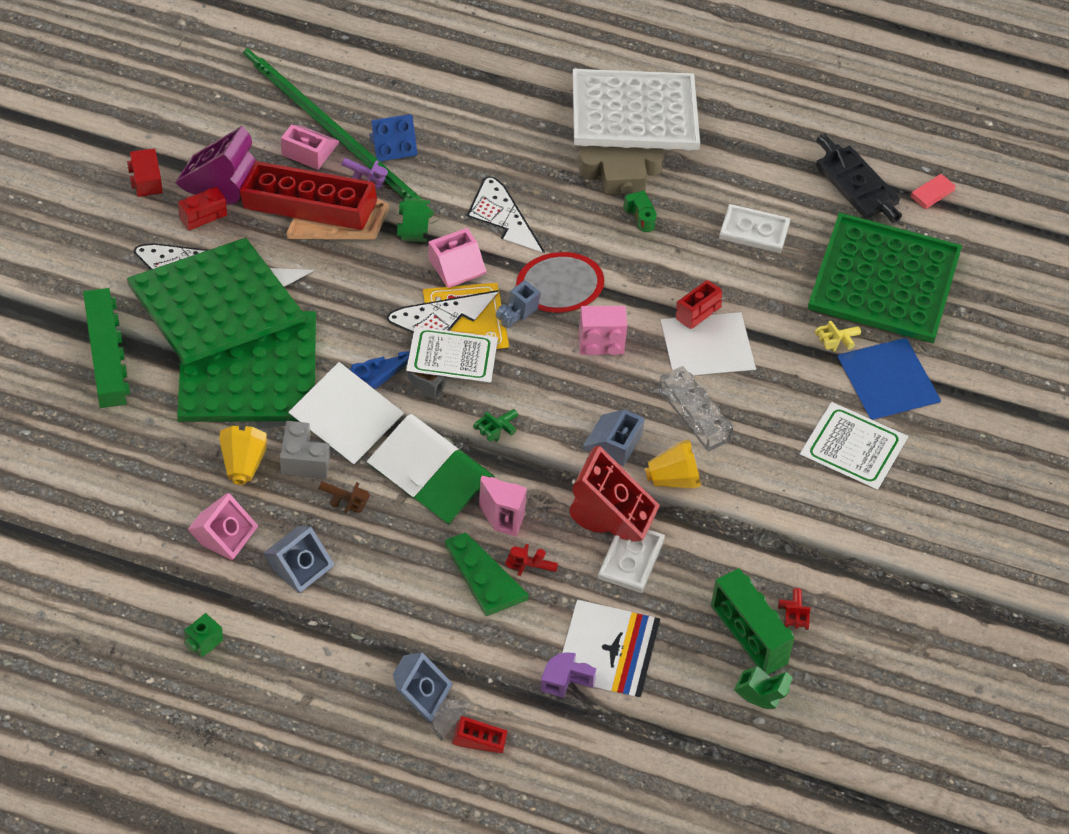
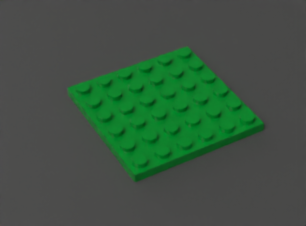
M839 212L807 309L934 344L963 245Z
M246 237L127 278L128 286L184 365L305 322L303 311Z
M303 311L305 322L185 365L180 360L178 422L299 421L288 412L315 386L316 311Z

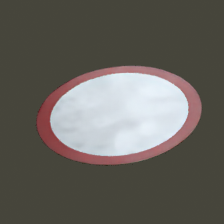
M555 252L539 256L526 264L518 274L516 286L526 280L541 292L538 310L563 313L578 310L581 306H587L600 295L605 280L601 268L592 259L572 252Z

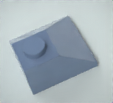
M423 652L404 655L393 673L397 691L428 722H432L453 683Z

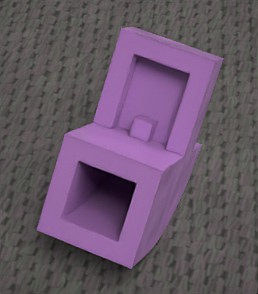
M566 652L558 654L549 660L541 678V692L564 698L569 682L593 688L596 680V668L587 663H576V653Z

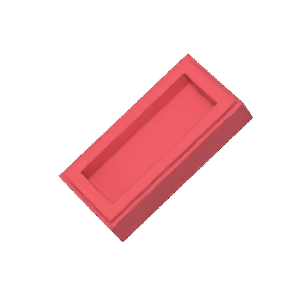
M939 174L913 191L911 198L924 209H927L955 191L956 185L942 174Z

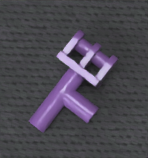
M344 158L341 164L355 171L353 179L360 180L362 175L368 177L367 181L375 183V189L382 187V183L388 173L385 168L378 165L379 161L377 160L372 170L347 158Z

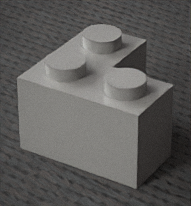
M286 421L280 455L281 474L327 478L330 462L329 443L310 442V423Z

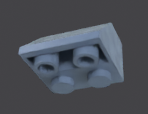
M625 409L603 414L583 445V450L590 452L594 447L600 445L619 465L624 467L643 435L645 418Z

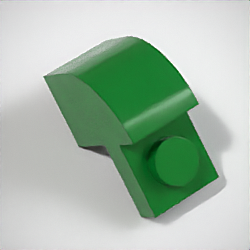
M755 666L742 671L734 691L751 704L764 709H775L780 699L789 693V686L793 677L787 672L770 677L761 668Z

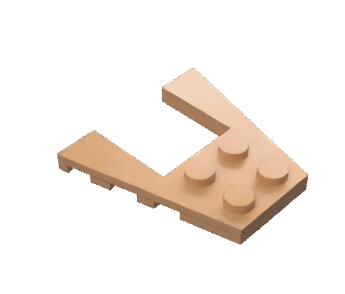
M377 199L378 201L363 230L293 218L287 231V239H376L389 211V203Z

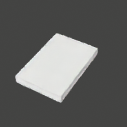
M729 204L719 239L781 253L791 218Z
M648 530L644 540L638 542L627 541L619 538L617 535L614 536L599 571L598 579L643 593L665 540V535Z

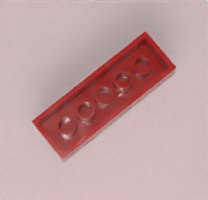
M255 161L239 190L244 209L357 230L364 229L378 201L374 182Z

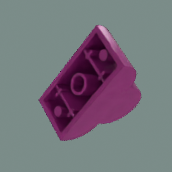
M240 126L193 154L175 183L184 191L192 194H199L207 189L218 187L226 199V205L237 203L241 197L239 190L256 161L249 152L252 146V139L248 131L243 126Z

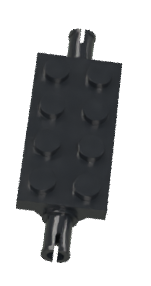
M826 133L823 136L821 134L817 138L816 143L825 150L826 155L817 160L816 167L864 219L883 212L891 223L899 221L902 213L894 207L899 204L900 198L850 145L842 148L839 144H835Z

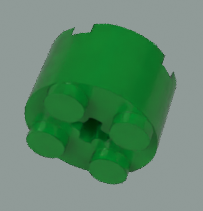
M404 198V202L400 201L399 215H403L402 223H398L397 236H401V241L427 243V238H423V233H428L430 210L425 207L426 204L430 205V200Z

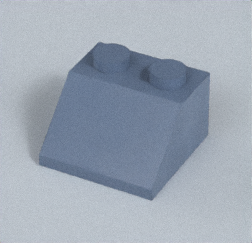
M297 526L263 553L274 572L298 593H301L335 565L311 526Z

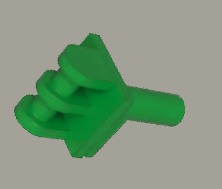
M512 409L496 419L489 412H485L484 417L477 420L473 428L480 430L482 436L486 435L489 442L493 440L497 442L499 441L502 429L511 436L515 434L517 428L509 423V421L518 417V413L515 409Z

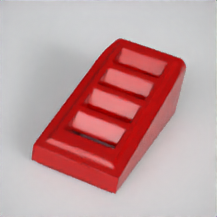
M461 716L455 727L452 744L465 748L503 753L508 730ZM474 732L478 733L477 737L473 736ZM484 734L488 735L487 740H483ZM493 736H498L496 743L492 742Z

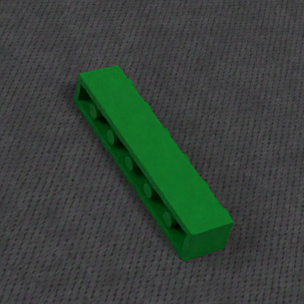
M110 288L83 291L99 408L127 405L126 395H130L129 383L123 381V378H127L126 364L121 365V361L125 360L123 347H118V343H122L121 331L116 330V326H120L118 313H113V310L117 309L115 296L111 297Z

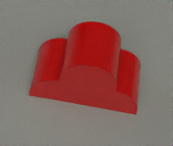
M599 445L590 451L573 485L572 491L575 498L569 512L573 520L587 530L598 533L610 531L623 540L638 542L644 540L660 505Z

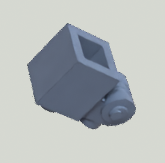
M524 280L510 291L508 305L503 304L498 308L496 318L501 320V325L506 328L512 327L519 319H526L538 310L541 292Z

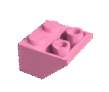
M292 124L281 137L282 156L317 170L320 169L339 144V140L304 126Z
M468 228L429 241L428 259L447 288L486 274L478 243Z
M482 476L480 481V509L494 531L517 537L525 516L527 488L518 484L500 481L493 477Z

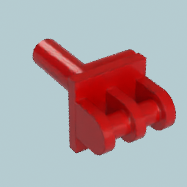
M525 544L524 548L512 547L505 561L507 568L518 570V576H521L526 565L556 572L558 567L556 562L543 560L546 554L543 549H538L534 557L528 556L529 544Z
M794 588L792 601L778 600V609L786 610L784 626H795V629L805 627V630H809L811 607L802 606V590Z

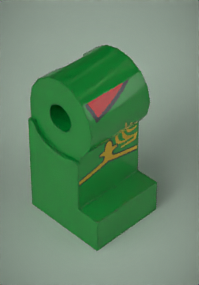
M643 190L625 195L623 208L626 214L633 213L637 220V228L640 231H653L655 229L657 213L646 192Z

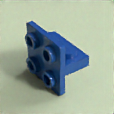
M411 114L371 121L372 133H369L370 142L374 144L375 155L379 161L416 156L418 154L413 116Z

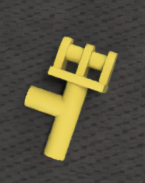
M829 321L827 325L818 327L814 333L816 336H820L819 340L821 343H825V349H831L834 352L841 340L847 349L854 348L855 343L850 337L860 335L861 329L857 326L838 330L834 323Z

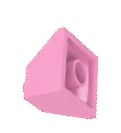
M227 493L202 511L187 530L203 547L233 560L258 528V525L230 493Z

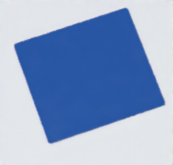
M907 338L837 355L872 420L941 402Z

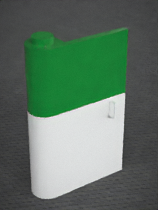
M413 414L408 415L367 460L369 465L448 525L477 492L480 493L481 477L495 478L492 473Z

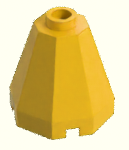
M230 426L220 430L219 441L228 479L232 483L244 485L252 480L267 450V434L265 432L245 426V431L239 430V426Z
M689 439L680 441L648 462L649 467L645 468L648 482L653 481L654 486L692 489L701 487Z

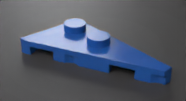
M410 351L399 352L397 357L385 359L383 356L367 360L364 363L351 364L349 370L375 390L408 364Z

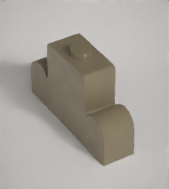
M579 145L577 161L582 177L595 179L601 176L606 195L630 194L643 190L646 191L647 175L655 176L662 171L664 153L663 148L584 147Z

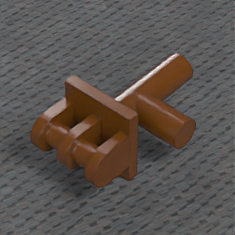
M321 481L318 488L333 495L330 500V505L333 507H337L341 499L348 501L344 510L345 513H348L349 510L361 513L370 497L368 491L358 487L360 484L356 482L352 492Z

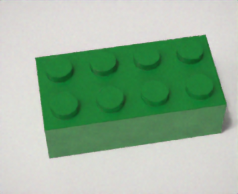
M738 568L716 579L711 607L755 665L766 674H770L787 665L794 642V635L790 628L785 627L781 622L778 613L774 609L772 610L766 603L764 595L756 590L750 577Z

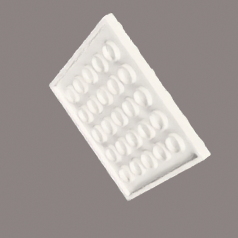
M573 69L574 145L584 147L612 146L644 149L700 150L696 89L693 73Z

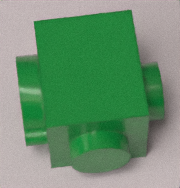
M205 613L184 629V644L190 652H195L202 658L223 641L222 627Z

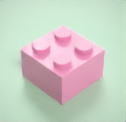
M581 306L578 333L580 355L624 354L627 333L626 307Z

